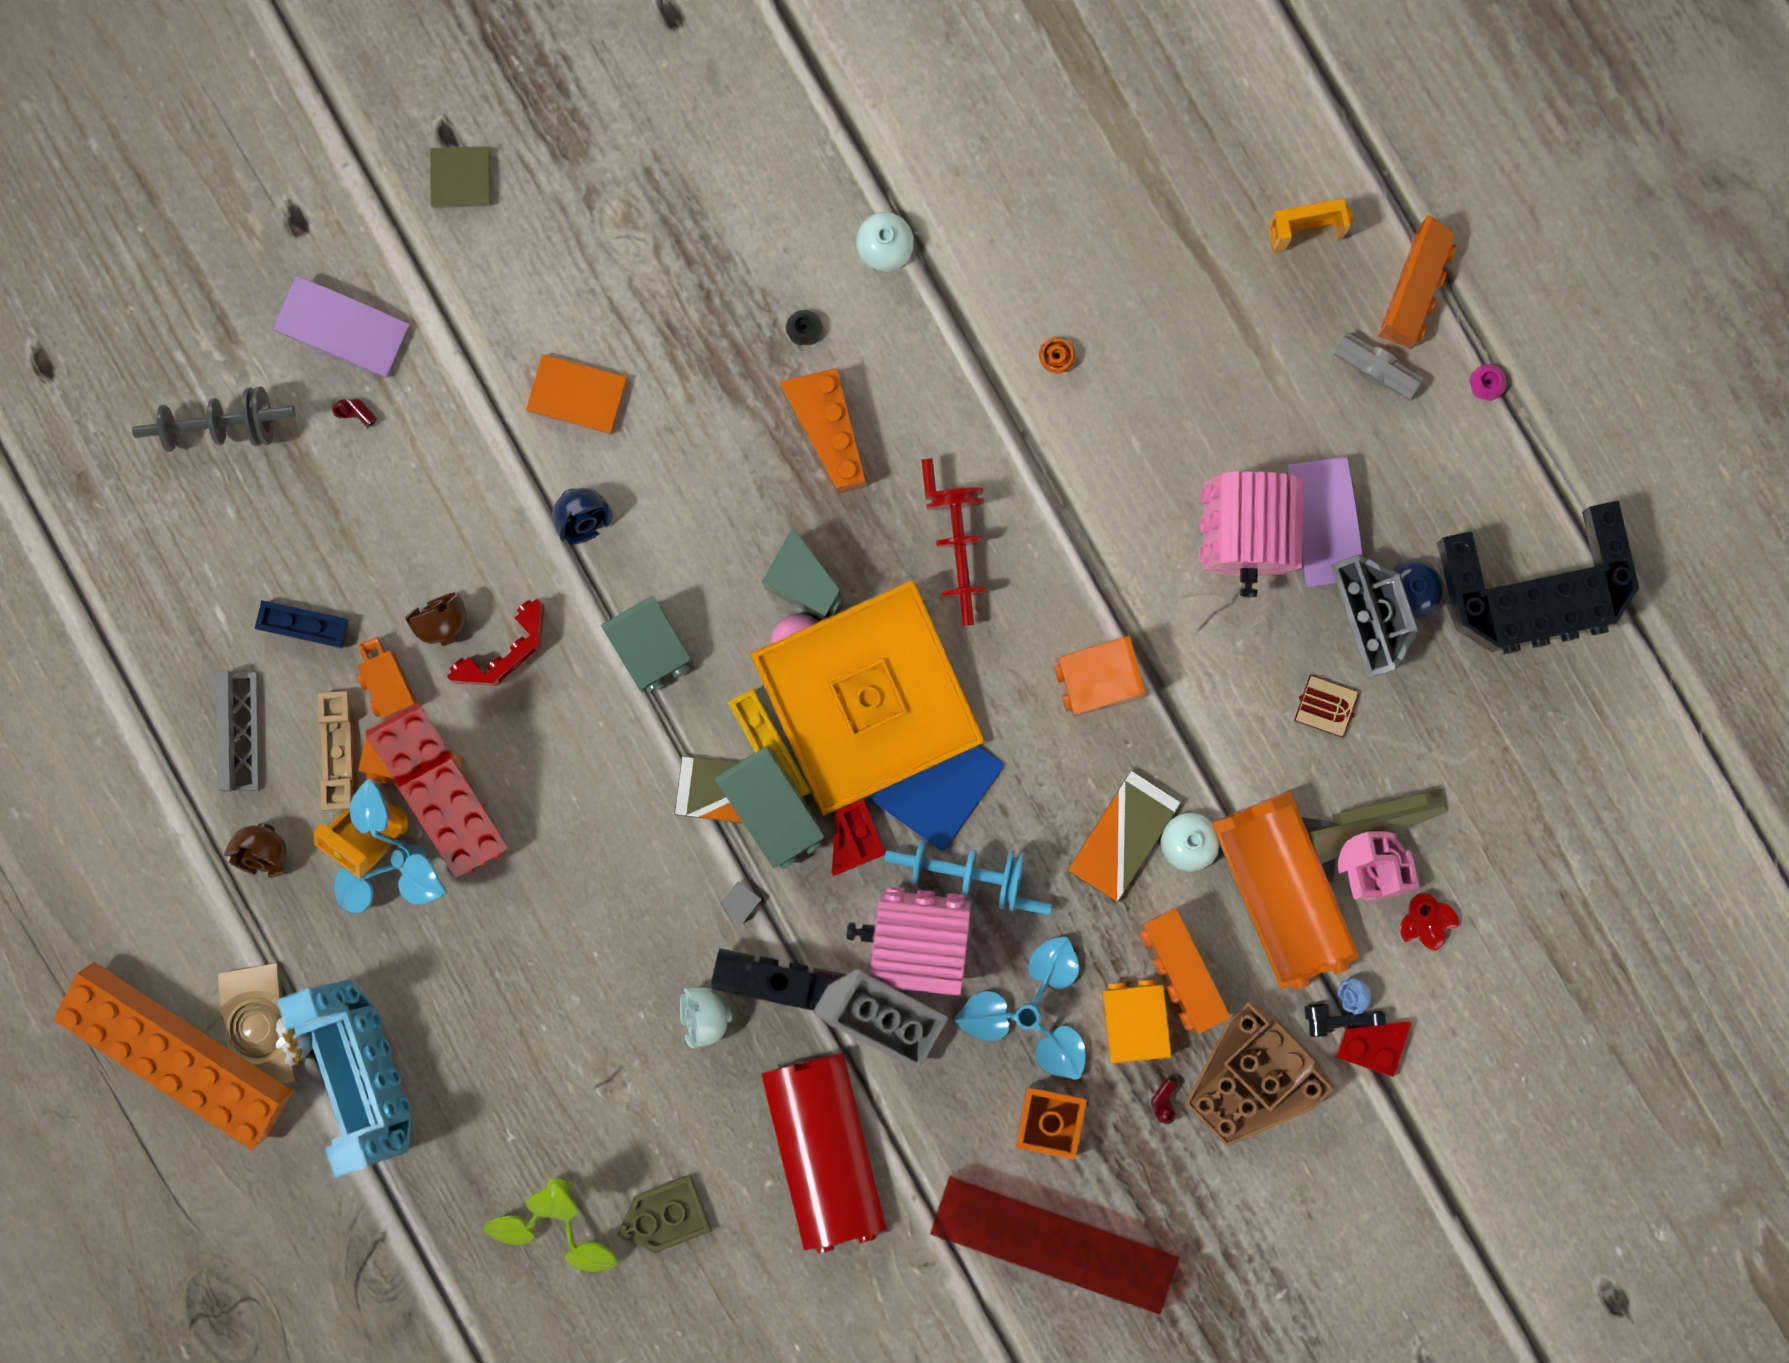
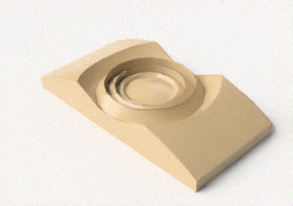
M278 963L218 973L220 1009L226 1028L228 1049L282 1084L297 1081L295 1065L289 1066L285 1064L286 1053L283 1052L282 1048H276V1043L280 1039L276 1031L277 1021L282 1017L277 1000L284 998Z

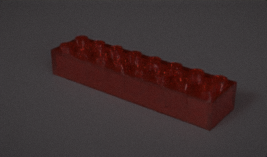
M951 1174L948 1175L929 1231L930 1235L1161 1315L1180 1258L1174 1252Z

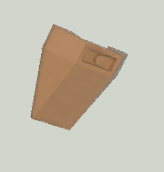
M1248 1001L1226 1023L1185 1104L1228 1147L1313 1110L1335 1088L1318 1060L1274 1015Z

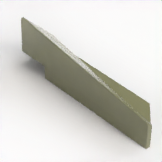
M1433 790L1332 814L1335 826L1308 832L1320 863L1323 864L1339 857L1344 844L1354 836L1365 832L1378 831L1397 833L1445 813L1447 807L1443 790Z

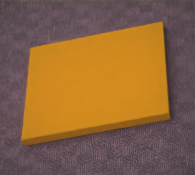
M913 579L749 653L822 816L985 743Z

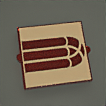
M1309 675L1303 695L1298 697L1300 703L1294 721L1344 738L1349 720L1354 717L1352 711L1359 692Z

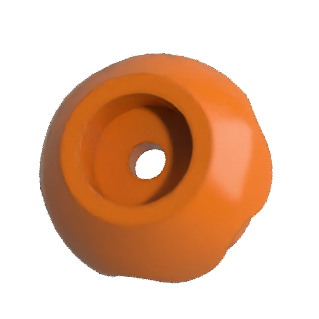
M1059 337L1048 339L1039 349V360L1042 367L1054 374H1061L1069 370L1076 359L1072 343ZM1059 354L1060 357L1055 358L1054 355Z

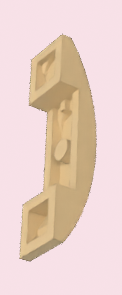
M347 691L317 693L322 753V781H320L321 811L350 809V803L353 798L354 784L353 736L349 695Z

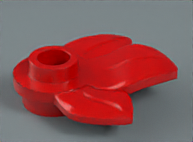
M1420 893L1415 895L1409 902V913L1401 920L1400 934L1404 942L1412 941L1418 937L1425 947L1437 951L1444 942L1445 929L1457 928L1459 926V919L1451 906L1445 903H1438L1430 894ZM1424 904H1428V911L1426 913L1421 914V906Z

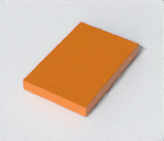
M542 354L526 411L612 435L627 383V377Z

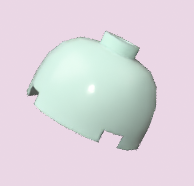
M880 212L871 215L862 223L857 233L856 249L860 259L867 267L873 270L892 272L902 268L909 261L914 250V236L911 227L902 217L891 212Z
M1193 812L1180 814L1171 819L1164 828L1160 839L1162 853L1167 862L1177 870L1185 872L1200 871L1211 865L1217 857L1220 848L1217 834L1212 826L1213 822L1204 815Z
M706 987L685 988L684 992L686 994H681L680 997L681 1025H687L689 1034L684 1035L685 1040L692 1049L712 1045L722 1038L726 1031L727 1023L731 1022L730 1006L728 1004L725 1005L722 997L714 990Z

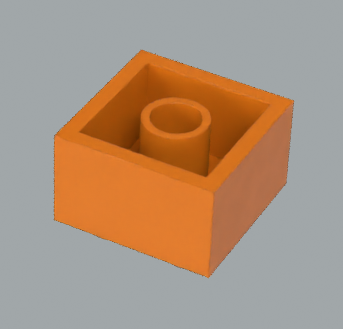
M1026 1086L1015 1148L1075 1160L1087 1099Z

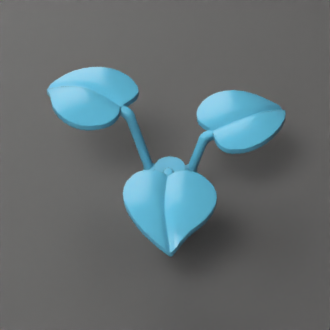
M372 779L366 780L351 800L349 809L351 821L359 832L368 833L371 831L373 837L398 847L391 853L390 860L392 864L369 871L361 879L344 867H341L336 875L334 884L338 904L342 909L351 913L364 912L373 901V887L367 879L392 869H399L403 874L399 880L398 887L403 898L409 903L425 904L442 897L447 893V890L441 883L433 864L426 857V851L420 844L407 845L406 840H397L378 832L384 831L388 826V809L376 783Z
M1057 937L1039 946L1029 960L1030 976L1035 980L1043 981L1032 1003L1022 1005L1016 1014L1006 1013L1007 1003L1001 995L993 991H982L968 1000L954 1020L966 1033L985 1041H996L1007 1035L1009 1032L1007 1018L1016 1020L1017 1024L1023 1029L1030 1030L1035 1028L1037 1031H1041L1048 1036L1040 1040L1036 1047V1059L1039 1065L1052 1075L1078 1080L1082 1075L1086 1061L1083 1039L1075 1029L1067 1025L1058 1027L1052 1034L1049 1029L1040 1024L1042 1012L1037 1006L1048 984L1055 989H1063L1070 986L1078 976V958L1070 939L1067 937Z

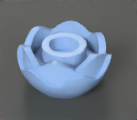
M1348 978L1341 982L1338 996L1343 1001V1008L1353 1014L1365 1012L1371 1002V992L1368 985L1357 978Z

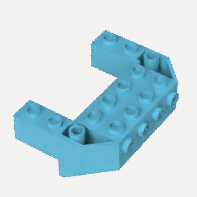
M351 979L308 988L277 1000L286 1030L294 1028L297 1036L309 1034L342 1136L331 1140L332 1146L325 1148L334 1176L338 1177L407 1153L412 1121L410 1104L403 1094L400 1085L401 1077L398 1070L394 1067L391 1058V1046L384 1037L381 1028V1016L375 1010L374 1004Z

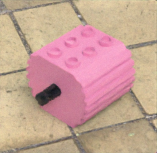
M1235 471L1222 473L1204 482L1200 491V501L1204 503V515L1201 516L1199 525L1200 532L1203 533V545L1199 549V560L1203 563V571L1214 574L1240 575V582L1245 584V588L1240 589V596L1253 598L1257 596L1258 590L1253 589L1252 584L1258 583V575H1284L1302 568L1303 478H1296L1295 475L1289 476L1283 473L1276 474L1274 472Z
M887 887V891L881 890L876 925L863 924L861 929L856 928V923L851 922L847 926L846 936L848 940L854 941L855 936H860L861 942L874 943L871 977L892 988L960 996L971 900H965V896L960 894H947L946 898L935 896V892L918 890L917 894L905 893L904 888Z

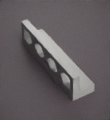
M216 671L218 790L223 792L260 791L258 673ZM250 679V692L241 699L235 693L234 680ZM235 698L239 701V703L236 706ZM250 698L251 707L246 703ZM242 706L251 712V720L244 728L235 722V714ZM235 727L240 731L236 736ZM250 728H251V736L247 733V731H248ZM243 735L251 742V751L244 758L236 752V743ZM236 757L240 760V762L237 765ZM251 757L252 766L247 762ZM245 765L252 772V784L236 785V772Z

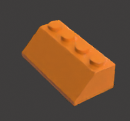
M1427 215L1417 229L1377 336L1409 349L1412 348L1416 341L1420 343L1427 326L1422 325L1426 314H1432L1437 301L1432 296L1436 287H1442L1447 274L1442 269L1446 260L1451 262L1457 245L1453 244L1456 234L1432 216Z

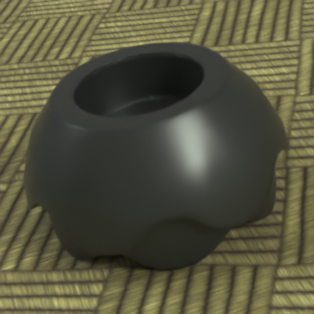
M810 310L794 312L786 323L787 335L794 344L799 346L813 345L817 342L823 331L820 318ZM802 325L807 326L805 330H803L801 327Z

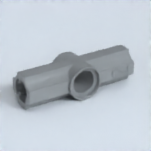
M1348 332L1333 354L1346 364L1359 370V374L1367 381L1377 386L1383 385L1408 401L1423 379L1418 374L1399 364L1396 357L1388 351L1379 347L1373 348Z

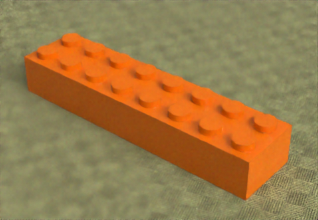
M92 962L76 974L53 1018L54 1022L252 1151L269 1136L293 1093L291 1089L96 962Z

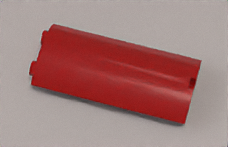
M844 1053L825 1056L761 1073L804 1251L816 1249L817 1254L835 1250L834 1244L858 1239L859 1243L875 1240V1233L885 1231L887 1228Z

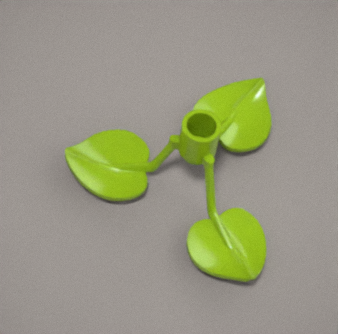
M562 1179L548 1180L545 1188L528 1197L526 1206L534 1213L529 1222L525 1223L518 1216H502L488 1221L482 1227V1230L492 1238L508 1245L519 1246L530 1243L534 1239V1232L530 1228L534 1227L539 1216L565 1220L568 1246L571 1251L566 1252L565 1260L571 1266L585 1272H602L619 1264L615 1254L602 1244L584 1242L577 1246L574 1243L571 1219L576 1217L578 1208L569 1195L570 1184Z

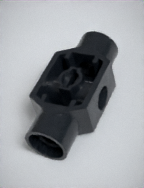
M719 948L711 989L814 1011L828 985L848 974L815 967L813 972L810 973L808 972L809 966L790 962L789 968L778 966L779 960L760 956V960L757 962L755 961V955ZM779 973L784 974L788 979V985L782 991L777 990L773 985V978Z

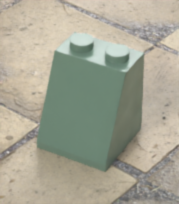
M791 529L762 580L766 590L823 620L840 611L843 605L842 599H840V590L798 533Z
M653 595L601 625L641 692L647 690L648 693H652L664 685L663 680L671 675L674 678H678L690 670L688 665L693 662Z

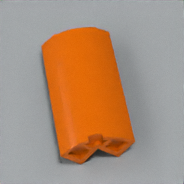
M1291 791L1258 802L1256 805L1241 809L1213 822L1212 826L1217 834L1219 843L1280 988L1284 989L1293 986L1294 990H1299L1311 984L1310 979L1320 973L1333 970L1334 974H1339L1351 968L1349 963L1360 958Z

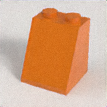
M1130 635L1061 656L1057 660L1058 665L1054 666L1058 683L1063 682L1066 694H1062L1066 712L1071 711L1073 717L1139 700L1146 694Z

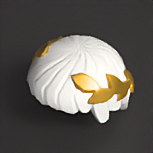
M281 1017L276 1025V1031L280 1037L276 1043V1048H282L283 1052L286 1053L285 1064L297 1066L303 1062L313 1046L309 1034L297 1036L294 1028L286 1030L283 1018Z

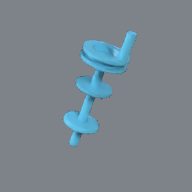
M924 839L919 841L916 856L886 850L884 862L913 867L912 886L918 885L923 869L964 877L962 894L964 896L969 894L972 879L1002 885L999 909H1004L1005 904H1008L1009 911L1013 912L1014 909H1020L1046 915L1051 913V903L1018 897L1025 853L1020 852L1019 858L1014 857L1015 851L1010 850L1005 872L1000 873L974 868L977 850L975 849L970 850L966 866L925 858L926 841Z

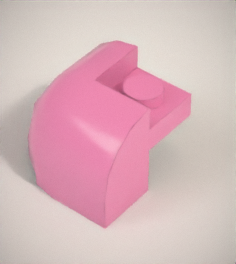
M1388 831L1365 832L1352 837L1341 849L1338 859L1339 873H1348L1354 899H1365V902L1379 901L1420 890L1410 849L1404 850L1400 842L1395 839V833Z

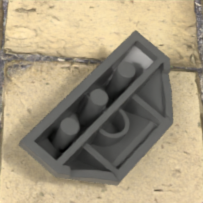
M1361 555L1332 564L1331 567L1368 678L1397 669L1419 631L1401 574Z

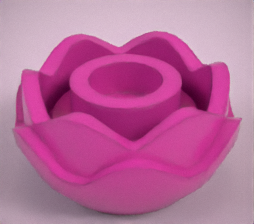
M1481 365L1472 372L1469 378L1473 395L1487 401L1496 400L1506 389V376L1495 365ZM1486 380H1490L1491 384H1487Z

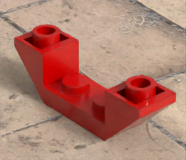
M537 598L533 602L529 599L517 609L519 614L514 618L529 636L526 639L523 636L517 639L510 646L512 651L504 658L499 656L487 666L489 669L487 673H484L476 662L468 657L466 660L463 658L457 660L449 668L451 673L447 675V678L455 684L497 686L541 648L544 605Z

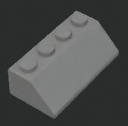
M858 969L828 985L813 1013L829 1025L917 1070L920 1069L949 1019L946 1015Z

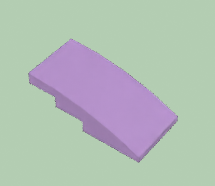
M295 276L272 330L324 354L332 355L353 366H359L386 378L409 324L345 295Z
M1343 456L1288 465L1289 476L1295 475L1296 478H1303L1302 566L1304 584L1306 587L1337 583L1331 565L1357 555L1362 556L1358 519L1347 457Z

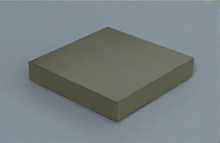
M489 147L430 148L432 208L490 206Z

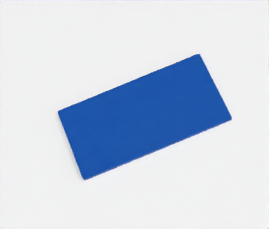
M976 746L866 797L940 850H945L1004 764L980 746Z

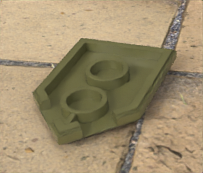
M690 1174L635 1195L617 1236L657 1253L712 1232L692 1175Z

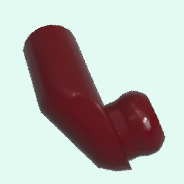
M359 399L339 400L332 408L335 417L358 418L366 428L371 427L378 419Z
M1165 1078L1151 1099L1155 1118L1164 1124H1171L1176 1118L1175 1111H1173L1170 1097L1178 1085L1168 1078Z

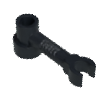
M1327 1004L1304 1006L1305 1019H1308L1310 1037L1328 1036L1327 1029L1339 1027L1386 1025L1385 1012L1383 1011L1329 1017Z

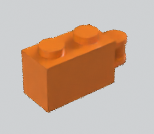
M377 636L359 644L358 648L365 662L357 665L361 672L357 674V678L363 690L368 689L373 700L369 701V705L376 717L381 716V719L387 720L416 704L415 696L395 653L390 650L385 652ZM377 649L379 655L370 659L368 653Z

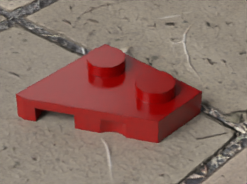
M863 799L836 810L831 869L833 877L886 854Z
M1400 1021L1387 1023L1386 1025L1344 1029L1335 1058L1394 1077L1412 1022Z

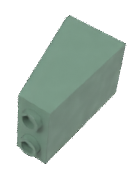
M770 744L714 778L773 869L779 865L782 869H785L798 861L795 855L806 849L809 854L824 845L821 839L825 838V832Z

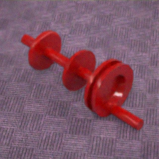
M933 458L922 459L925 500L932 501V503L926 504V509H950L953 538L937 540L936 546L954 547L958 588L943 591L942 597H960L962 625L972 626L974 625L971 595L988 593V587H970L966 545L980 543L983 537L964 535L962 508L984 504V498H978V495L983 494V488L970 487L936 491Z

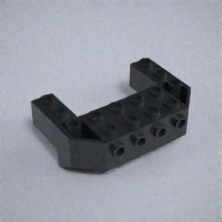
M1619 500L1590 506L1582 512L1595 567L1485 589L1473 532L1470 531L1441 538L1437 545L1450 601L1446 605L1455 629L1491 653L1503 650V654L1521 651L1520 646L1532 644L1533 648L1550 645V640L1561 638L1562 642L1576 640L1580 638L1579 634L1591 632V636L1608 633L1609 627L1619 621L1639 589Z

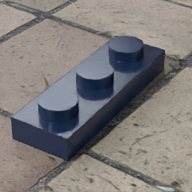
M261 600L254 629L343 649L350 620Z

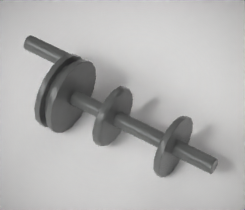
M257 386L254 389L249 387L243 391L241 413L224 415L219 400L212 398L207 405V417L175 421L170 408L166 405H160L157 411V424L134 426L132 433L134 438L159 435L164 450L171 452L176 447L177 433L209 429L214 443L223 445L226 439V426L244 424L248 439L256 447L261 444L270 445L274 436L273 420L296 417V411L293 405L271 408L268 395L262 386Z

